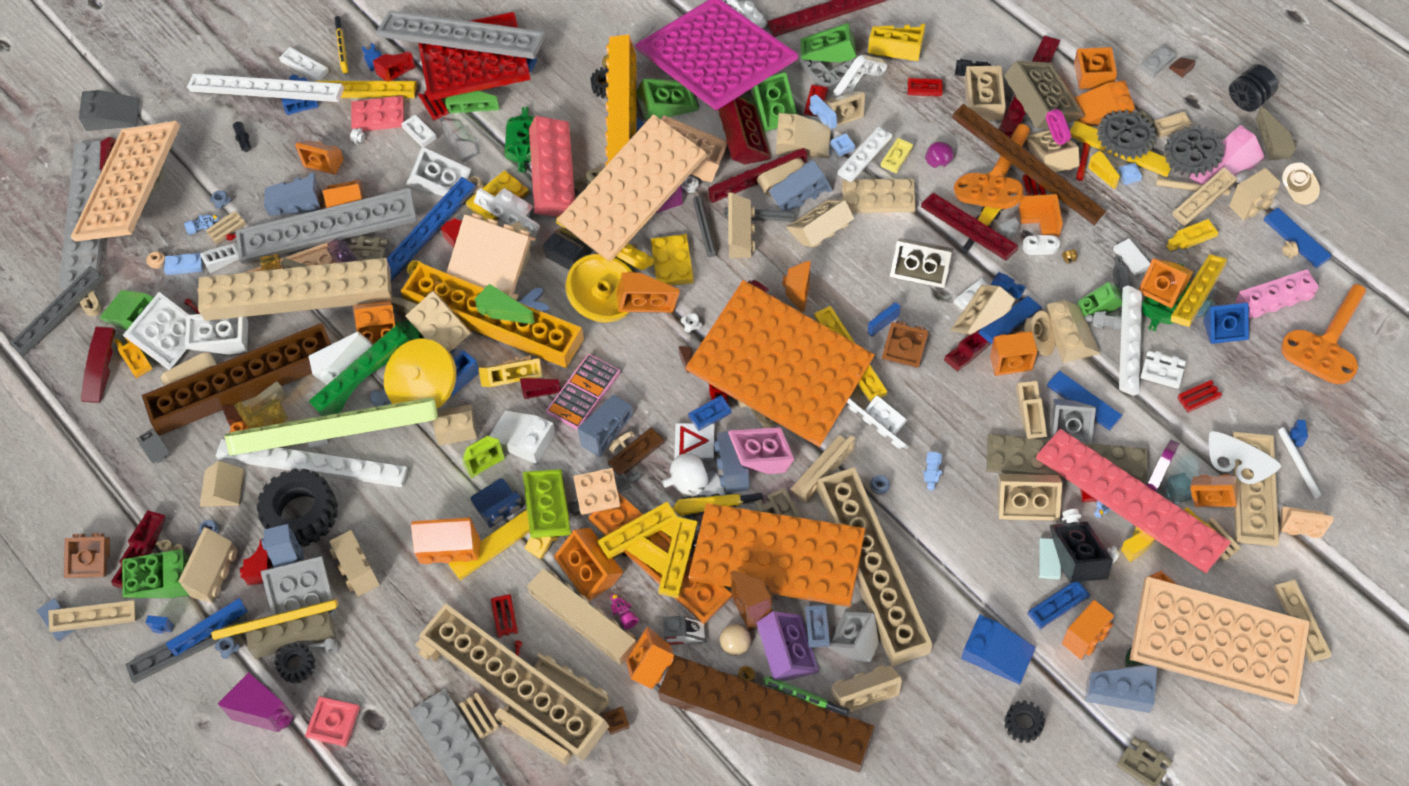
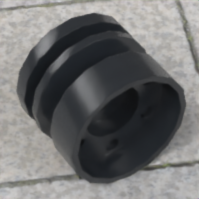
M1254 64L1230 84L1229 95L1236 106L1244 111L1253 112L1277 92L1278 81L1270 69L1260 64Z

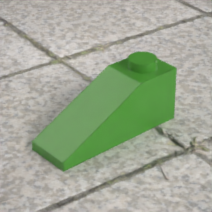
M481 91L446 97L445 100L448 113L500 110L497 96Z
M490 283L475 298L476 309L482 315L486 314L493 319L528 324L535 322L533 312Z

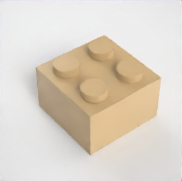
M1264 168L1237 185L1229 207L1243 221L1249 217L1253 218L1262 209H1268L1274 203L1273 199L1278 193L1281 182L1268 169Z

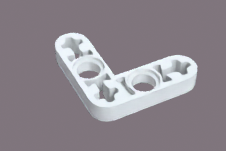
M866 55L858 56L834 90V96L839 97L846 93H851L863 74L881 76L886 71L888 65L880 58Z

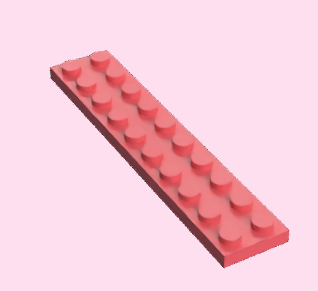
M1061 428L1037 454V460L1206 574L1230 546L1231 541Z

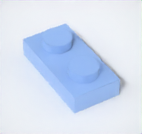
M816 94L810 97L811 112L817 115L821 122L831 130L837 127L836 113Z
M201 253L165 256V274L202 272L203 260L200 256Z

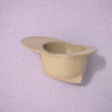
M1293 163L1285 168L1282 180L1291 198L1295 202L1304 205L1314 202L1319 196L1320 186L1312 170L1303 163Z
M1038 311L1033 317L1025 320L1024 332L1032 331L1037 351L1043 356H1049L1053 353L1055 347L1051 321L1045 311Z

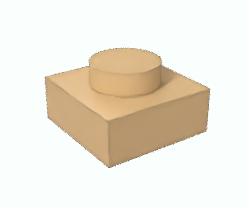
M421 638L415 644L420 650L418 654L428 661L430 658L436 662L440 657L437 650Z

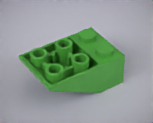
M121 290L99 318L127 331L154 297L146 293Z
M183 549L123 559V597L171 599L188 596L189 594L178 581L186 567L189 556Z

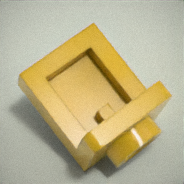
M559 537L529 538L525 549L540 559L544 558L552 541H557Z

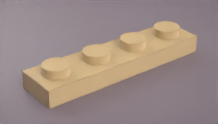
M1225 167L1222 168L1174 210L1172 216L1186 227L1234 185L1237 178Z
M1291 580L1275 585L1274 590L1286 615L1309 621L1305 649L1309 662L1313 663L1330 658L1332 654L1296 581Z
M134 600L48 610L50 632L136 622Z

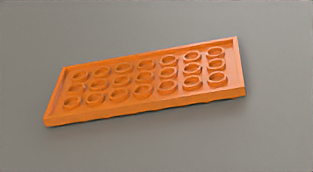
M706 503L688 578L691 581L731 587L730 572L737 571L761 579L764 585L769 586L772 594L851 607L865 528Z

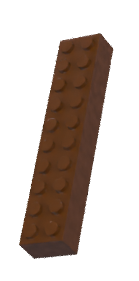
M323 323L141 395L150 423L158 436L222 411V406L239 404L256 397L275 382L283 386L312 374L309 356L332 345Z
M674 655V660L668 667L658 692L661 702L860 773L874 732V725L849 716L845 717L826 708Z

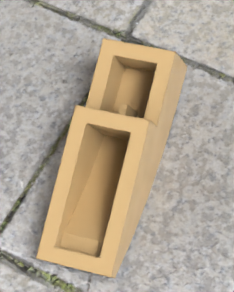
M1038 382L1017 383L1015 386L1017 400L1027 439L1047 437Z

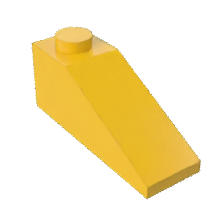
M539 358L478 368L482 387L519 382L520 378L542 377Z

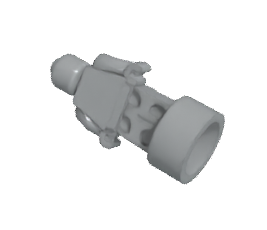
M1103 311L1095 312L1094 316L1089 314L1085 316L1086 322H1092L1094 327L1103 330L1104 326L1113 327V330H1121L1122 315L1105 316L1106 312Z

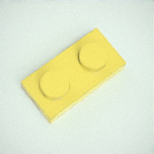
M897 138L882 160L881 167L897 174L913 150V144Z

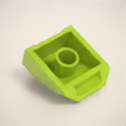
M485 436L465 447L462 464L471 479L505 460L500 441L496 438Z

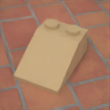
M779 113L776 155H788L795 150L804 148L807 152V157L829 158L831 129L823 123L797 114Z
M1050 129L1028 135L1025 142L1031 154L1055 173L1063 170H1072L1074 167L1079 166V148L1072 140L1059 145L1054 141Z
M981 284L950 330L970 335L1008 313L1015 299L1000 286Z

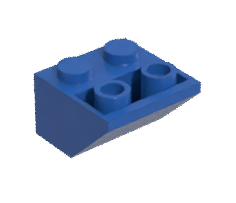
M453 349L450 352L456 365V383L451 396H454L479 374L477 361L467 352L460 349Z

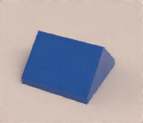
M1248 302L1209 306L1203 321L1211 344L1249 340Z

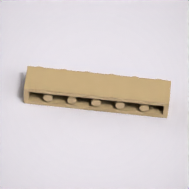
M543 568L527 585L531 596L622 666L636 644V637L631 632L623 631L617 621L612 618L609 620L605 617V613L599 607H592L586 597L583 595L578 596L574 593V589L568 583L563 584L560 582L559 577L552 571L547 572Z

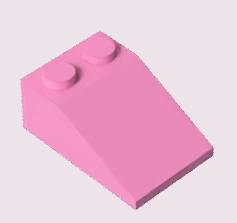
M781 428L730 430L728 432L740 463L743 466L766 474L785 473L794 461Z

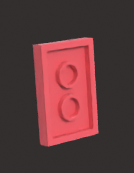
M403 96L351 101L352 130L354 128H361L363 132L402 127L401 123L404 122Z

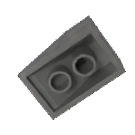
M103 90L82 91L79 120L86 131L137 127L140 99Z

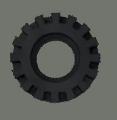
M607 66L606 69L600 67V71L596 69L590 78L593 94L596 93L597 97L601 95L602 99H604V96H607L606 87H609V85L600 84L606 80V73L609 72Z
M294 642L291 647L289 644L285 645L287 649L281 648L279 650L281 654L277 653L275 656L278 659L274 661L277 672L285 681H290L294 684L295 680L298 683L302 682V678L307 680L308 677L306 675H312L311 669H315L313 654L302 643L297 645ZM301 657L303 662L299 668L294 670L288 668V662L291 658Z
M1023 700L1022 703L1018 701L1015 705L1012 704L1004 720L1005 729H1008L1007 734L1013 735V740L1018 738L1020 743L1023 740H1026V743H1030L1031 740L1035 741L1041 735L1045 726V718H1043V711H1039L1040 707L1038 705L1034 707L1033 702L1027 704V701ZM1020 715H1028L1033 721V726L1029 729H1023L1018 726L1016 719Z

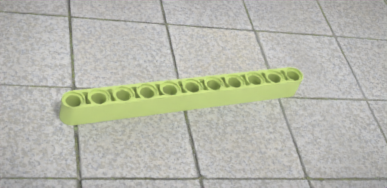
M425 398L233 431L225 434L224 437L229 455H236L432 421L438 418L435 399Z

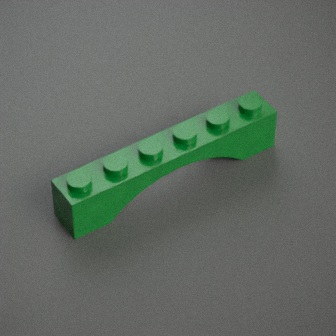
M394 326L313 396L309 403L321 416L338 414L342 411L346 401L356 387L371 373L386 365L392 354L401 345L409 342V339L400 329Z

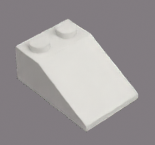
M422 147L406 185L421 192L444 196L461 177L468 179L471 169Z
M201 314L187 315L185 348L228 355L247 353L249 321L247 317L204 321Z
M356 332L310 355L309 361L312 373L327 385L374 344L359 332Z
M504 411L490 437L500 441L502 450L537 465L556 433L553 423L541 417Z

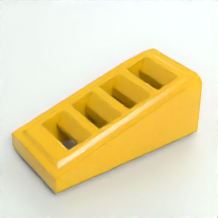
M1099 150L1091 156L1088 169L1115 189L1117 188L1120 176L1105 155Z

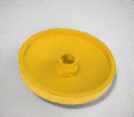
M599 254L585 256L573 264L567 275L565 289L568 300L581 315L593 321L609 323L621 320L630 312H618L616 292L622 272H632V270L617 258L608 262Z
M415 339L401 345L390 357L384 372V388L392 404L434 398L436 409H438L448 400L456 383V365L452 355L444 346L430 339Z

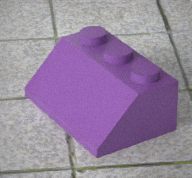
M773 611L756 622L774 680L789 681L819 672L812 647L809 648L808 635L801 615Z

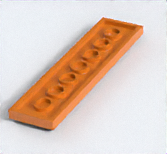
M618 491L620 507L594 512L588 517L589 521L605 536L643 515ZM661 530L646 538L666 553L669 552L672 540ZM627 550L623 551L660 585L661 573ZM689 556L679 598L675 599L695 618L706 624L732 598V594L721 585L689 580L688 577L693 560Z

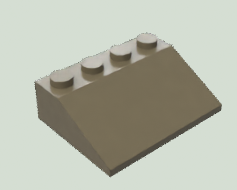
M1015 61L1004 74L1008 85L1013 89L1016 98L1021 102L1024 111L1029 115L1032 124L1036 128L1049 129L1046 114L1053 109H1058L1063 113L1066 123L1085 116L1052 63Z

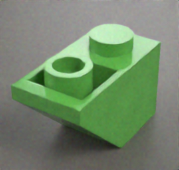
M1107 282L1079 300L1078 304L1084 317L1087 314L1094 316L1095 312L1105 311V314L1111 313L1122 306V292L1119 287Z

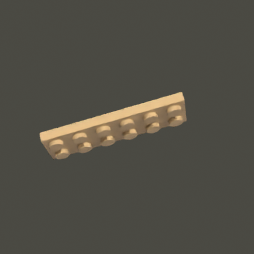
M1232 433L1231 437L1243 441L1275 459L1274 435ZM1236 459V465L1233 469V476L1236 477L1237 507H1234L1235 542L1277 546L1279 544L1276 473L1254 484L1243 483L1236 475V469L1242 464V461ZM1245 468L1241 471L1244 479L1249 480L1254 477L1251 469Z

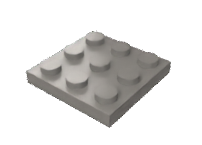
M323 555L261 571L272 615L334 599ZM336 609L328 611L331 617L337 615Z

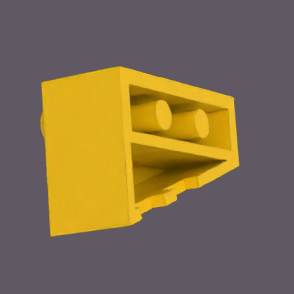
M920 24V27L904 25V28H894V25L872 27L869 37L868 54L919 61L926 24Z

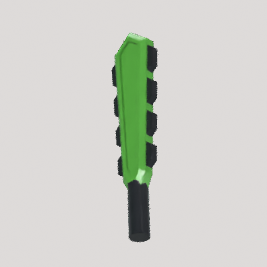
M764 676L763 678L764 683L769 687L845 717L850 713V709L782 680H774L770 676Z

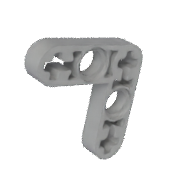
M800 56V66L818 86L828 87V91H831L838 86L843 78L837 74H846L856 58L829 71L820 61H805ZM819 69L822 72L820 74H816L813 71Z

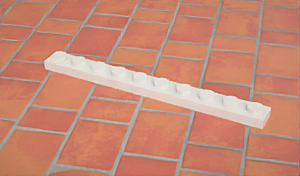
M193 74L187 86L190 92L339 102L344 90L343 85L337 83Z
M221 439L216 453L218 460L284 470L298 469V471H301V469H309L310 473L315 471L319 475L403 487L408 471L405 466L278 447L229 455L224 439Z

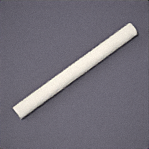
M1286 428L1279 429L1278 433L1314 499L1321 497L1322 494Z

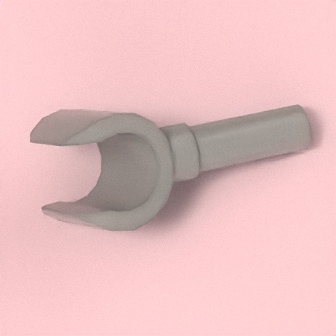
M331 638L321 643L308 644L309 649L325 648L326 653L338 651L337 643Z

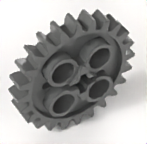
M1118 110L1117 114L1112 111L1111 115L1106 114L1105 118H1102L1097 131L1098 141H1102L1100 146H1106L1105 151H1112L1111 155L1117 153L1118 158L1124 155L1125 160H1127L1128 156H1131L1134 160L1136 155L1141 158L1142 154L1147 155L1148 151L1152 150L1156 141L1155 128H1151L1152 122L1146 123L1147 117L1141 118V113L1136 116L1135 111L1129 114L1128 110H1125V113Z
M1193 125L1190 126V129L1184 126L1182 132L1177 129L1176 135L1171 134V139H1167V144L1164 145L1166 163H1169V168L1174 167L1175 173L1180 170L1181 176L1185 172L1188 173V177L1192 173L1195 174V177H1198V173H1202L1205 176V171L1212 173V167L1218 168V163H1222L1225 150L1223 139H1219V133L1214 135V129L1208 131V126L1204 129H1201L1200 125L1197 126V129H1194Z

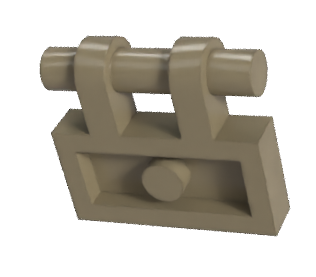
M366 236L352 237L351 243L357 245H349L346 262L385 258L386 249L381 246H388V239H382L381 237L366 238Z
M785 487L767 495L769 503L763 504L762 500H757L754 503L757 508L756 511L769 513L773 510L775 514L802 518Z
M1134 736L1130 744L1138 749L1135 751L1128 747L1116 767L1146 786H1158L1167 772L1160 767V764L1169 768L1173 760L1166 757V753L1163 751L1159 752L1149 746V742L1144 739L1141 741ZM1143 752L1155 759L1154 762L1142 756Z

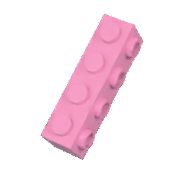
M1307 269L1239 292L1235 302H1248V319L1252 317L1258 318L1264 313L1276 312L1282 307H1291L1297 302L1313 299L1319 286Z

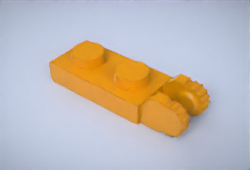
M116 338L114 342L118 346V351L136 379L153 369L138 346L127 338L126 340L129 343L123 346L121 341Z

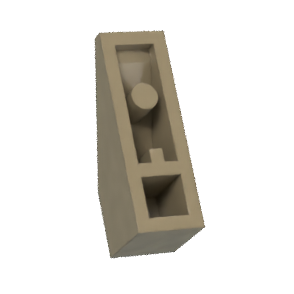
M1260 107L1256 121L1269 160L1290 159L1296 150V142L1292 139L1291 133L1264 107Z

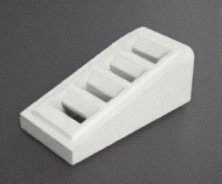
M235 243L200 254L210 273L239 260L238 247Z

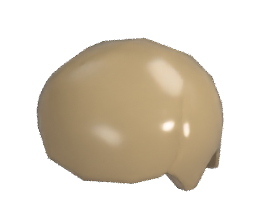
M733 624L723 629L719 642L724 652L731 656H740L749 649L751 638L746 628Z

